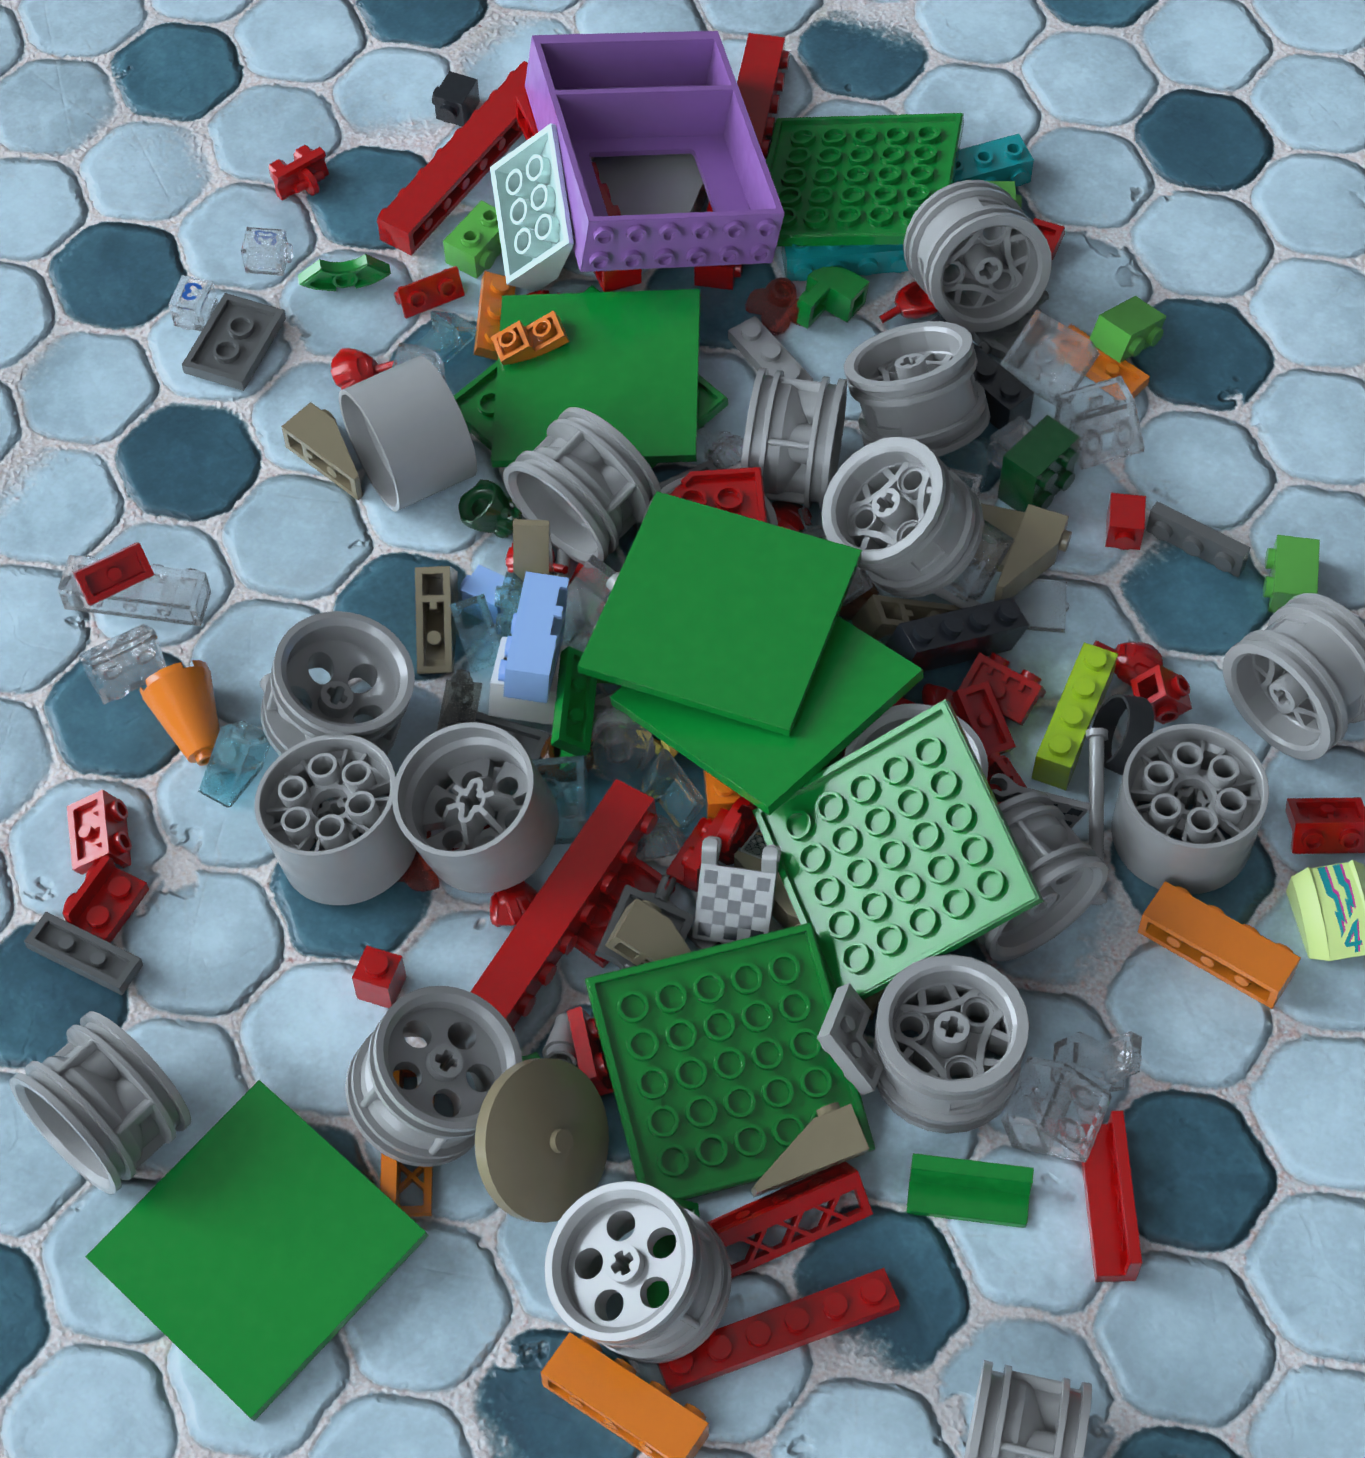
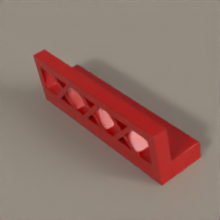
M1111 1111L1107 1124L1079 1125L1078 1129L1095 1282L1136 1281L1142 1266V1256L1124 1111Z
M844 1162L706 1223L719 1235L725 1247L739 1241L751 1245L745 1259L732 1265L730 1264L731 1278L869 1217L873 1215L858 1170L849 1163ZM854 1190L859 1208L845 1214L836 1211L835 1207L840 1196ZM812 1208L823 1211L818 1226L810 1230L798 1226L805 1211ZM776 1224L787 1228L781 1243L774 1246L762 1243L768 1228ZM756 1234L754 1239L749 1238L750 1236Z

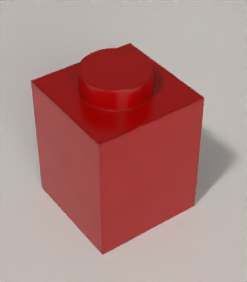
M1111 493L1107 510L1105 547L1121 550H1140L1145 530L1146 496Z
M366 945L352 976L357 999L390 1008L396 1002L407 978L403 957Z

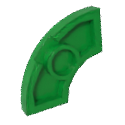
M364 254L356 259L345 262H329L319 259L298 274V281L301 286L322 291H336V287L348 288L353 285L357 289L384 279L391 274L388 263Z

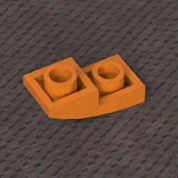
M554 310L527 326L517 321L491 336L503 365L532 359L570 342L562 322Z

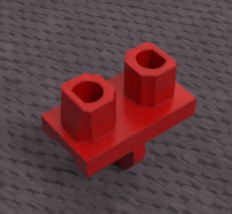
M303 145L295 150L293 154L294 161L288 165L280 159L269 164L270 177L274 181L276 195L281 200L304 190L311 196L319 193L318 182L329 175L325 163L326 153L321 147L312 150L307 145Z

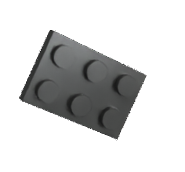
M224 293L183 361V372L244 391L286 320L285 311Z

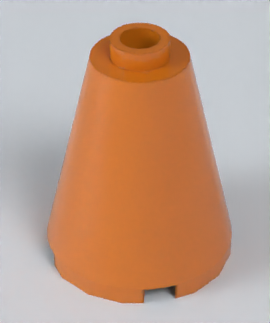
M192 660L194 666L186 668L183 667L182 662L175 663L149 676L145 680L146 689L140 687L139 691L142 699L190 763H197L199 766L207 765L218 758V754L223 748L211 671L206 662L200 660Z

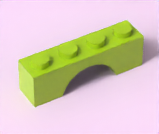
M1085 642L1083 643L1036 754L1031 779L1065 791L1067 790L1086 738V730L1089 729L1098 706L1102 705L1112 681L1118 653Z

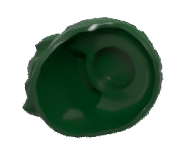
M480 479L472 489L461 496L458 504L462 523L480 532L494 533L499 538H507L513 535V520L522 519V513L517 509L512 499L507 496L499 485L489 480Z

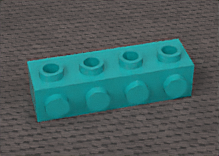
M1019 133L959 150L954 183L965 180L1015 181V187L1031 182L1034 159Z
M792 244V246H782L781 248L786 282L807 281V277L812 271L830 266L845 268L864 276L909 271L904 259L903 244L803 247Z

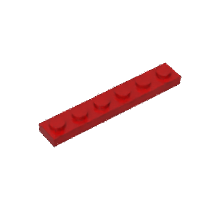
M885 1268L715 1329L699 1347L689 1354L673 1361L657 1363L666 1389L671 1394L898 1311L900 1303Z

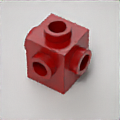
M1160 664L1130 680L1133 696L1148 699L1153 708L1154 720L1161 724L1173 722L1180 715L1192 709L1189 697L1190 686L1187 680L1182 675H1178Z

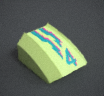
M1351 860L1345 863L1315 868L1307 867L1291 876L1286 893L1308 958L1333 961L1365 955L1364 864Z

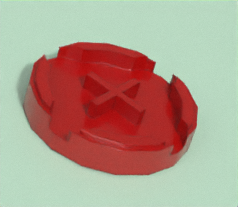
M742 796L732 805L717 835L722 840L719 861L726 865L734 863L736 851L739 847L742 848L758 827L752 810L758 807Z

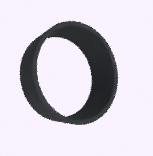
M1114 694L1099 709L1092 728L1108 730V740L1104 741V768L1123 775L1127 759L1133 749L1145 737L1153 733L1154 713L1148 699L1138 696ZM1127 709L1128 721L1125 735L1118 750L1112 756L1113 735L1120 717Z

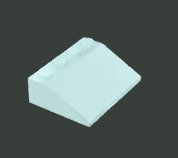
M552 123L490 167L507 285L531 291H539L558 279L574 245L557 128Z

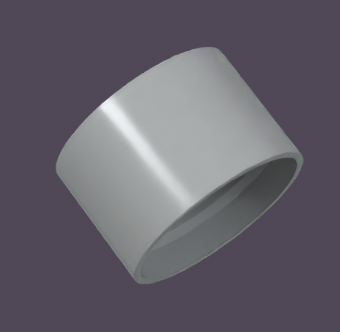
M415 357L339 392L341 414L355 453L372 486L382 501L392 511L397 512L476 475L477 460L464 417L447 383L426 357Z
M469 722L440 729L423 739L413 748L403 761L395 778L392 805L400 829L433 872L445 883L456 889L469 893H493L513 887L531 876L543 864L553 848L559 825V813L555 797L521 743L510 733L499 727L485 723ZM494 767H502L494 781L492 779ZM455 783L456 785L451 789L454 794L446 791L449 786ZM517 789L514 795H508L511 790ZM495 811H498V817H497V819L495 820V819H494ZM484 826H490L489 828L483 830ZM443 829V831L427 838V831ZM463 842L459 849L452 851L456 844Z
M1201 724L1172 725L1157 730L1145 737L1136 745L1127 759L1111 822L1113 843L1122 862L1135 876L1157 889H1160L1166 881L1173 886L1185 888L1191 894H1201L1216 890L1231 882L1243 870L1249 860L1267 808L1269 785L1261 762L1253 751L1238 738L1211 726ZM1153 780H1159L1163 783H1155ZM1188 787V789L1184 791L1181 788ZM1204 793L1208 796V799L1204 798ZM1133 801H1146L1151 803L1135 807ZM1190 804L1193 805L1191 811L1187 810ZM1226 807H1231L1234 811L1228 810ZM1218 827L1224 830L1232 838L1225 840V838L1219 831ZM1172 833H1173V835H1174L1176 838L1181 839V841H1180V840H1177V839H1173V838H1171L1170 836H1171Z
M327 734L298 743L285 751L270 765L263 775L255 795L256 820L289 883L304 897L321 904L350 905L369 900L383 893L404 875L417 851L400 829L394 815L392 793L396 778L395 770L387 755L377 745L364 738L354 735L337 736ZM382 795H387V796H389V797L377 798V797L382 796ZM331 797H339L338 800L326 801ZM317 842L315 850L309 851L314 843Z

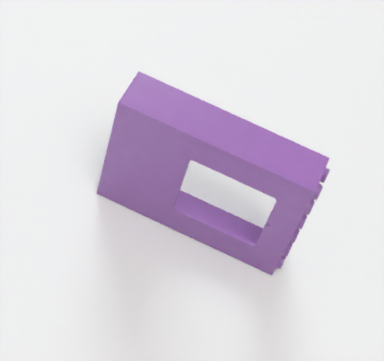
M718 31L532 35L525 89L538 132L550 123L555 124L557 128L574 240L573 250L580 272L773 262L784 218V210ZM692 154L713 212L608 216L590 157Z

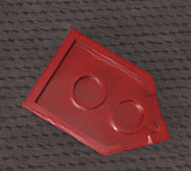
M761 467L690 471L681 480V484L668 494L767 523Z

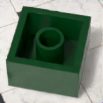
M1046 415L1003 456L997 498L1016 511L1026 512L1028 504L1047 509L1052 503L1054 496L1060 490H1067L1075 479L1073 472L1075 463L1079 458L1077 450L1080 436Z

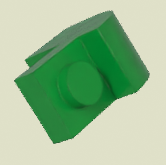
M822 267L812 271L807 277L806 289L797 302V308H799L797 323L808 329L825 310L848 323L865 305L870 281L841 267Z

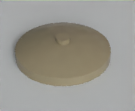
M528 1059L507 1069L491 1086L482 1103L477 1119L475 1155L482 1182L493 1201L503 1211L517 1219L529 1222L548 1223L559 1221L569 1207L579 1198L596 1189L605 1168L609 1146V1128L605 1107L596 1087L579 1068L559 1059Z

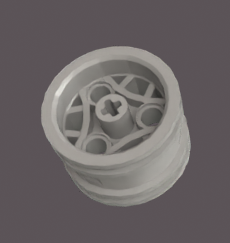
M965 180L952 183L936 191L926 199L914 213L906 229L903 244L904 259L910 274L928 295L930 301L946 321L965 327L970 332H988L1001 329L1016 322L1033 308L1048 284L1052 269V259L1047 239L1033 221L1025 215L1011 195L996 184L984 180Z
M943 321L912 323L879 333L860 344L849 354L844 363V373L851 396L860 402L862 411L858 418L864 446L883 438L905 437L915 439L926 445L939 457L967 445L985 430L991 416L985 390L974 378L973 373L978 361L972 335L965 327Z
M905 437L883 438L867 444L853 453L840 466L831 479L824 495L821 512L822 526L827 540L862 550V557L858 565L862 572L882 590L903 598L923 597L937 592L952 583L974 558L982 539L984 526L982 506L971 488L955 473L949 471L947 466L926 445L915 439Z
M1303 593L1290 599L1270 617L1268 627L1265 630H1256L1248 633L1225 654L1223 661L1224 681L1234 705L1244 720L1267 743L1286 755L1309 761L1322 757L1344 738L1349 723L1365 720V624L1345 606L1331 598L1315 593Z
M952 954L931 956L914 962L900 971L886 986L879 1001L873 1052L884 1064L877 1083V1089L891 1110L909 1124L927 1131L945 1134L967 1132L976 1129L1000 1115L1011 1101L1018 1085L1021 1063L1028 1041L1029 1020L1027 1009L1017 988L1004 974L991 965L966 956ZM972 1017L980 1023H974L970 1021L968 1018ZM913 1030L919 1036L911 1038L905 1036L902 1032ZM987 1050L1002 1056V1058L996 1060L984 1058ZM955 1075H961V1076H964L965 1078H964V1079H952L951 1077H953V1076H955Z

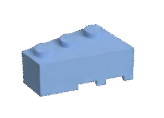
M526 571L518 611L514 613L512 619V636H508L506 640L505 657L507 660L501 659L498 681L504 682L503 697L541 703L548 702L565 633L569 578Z

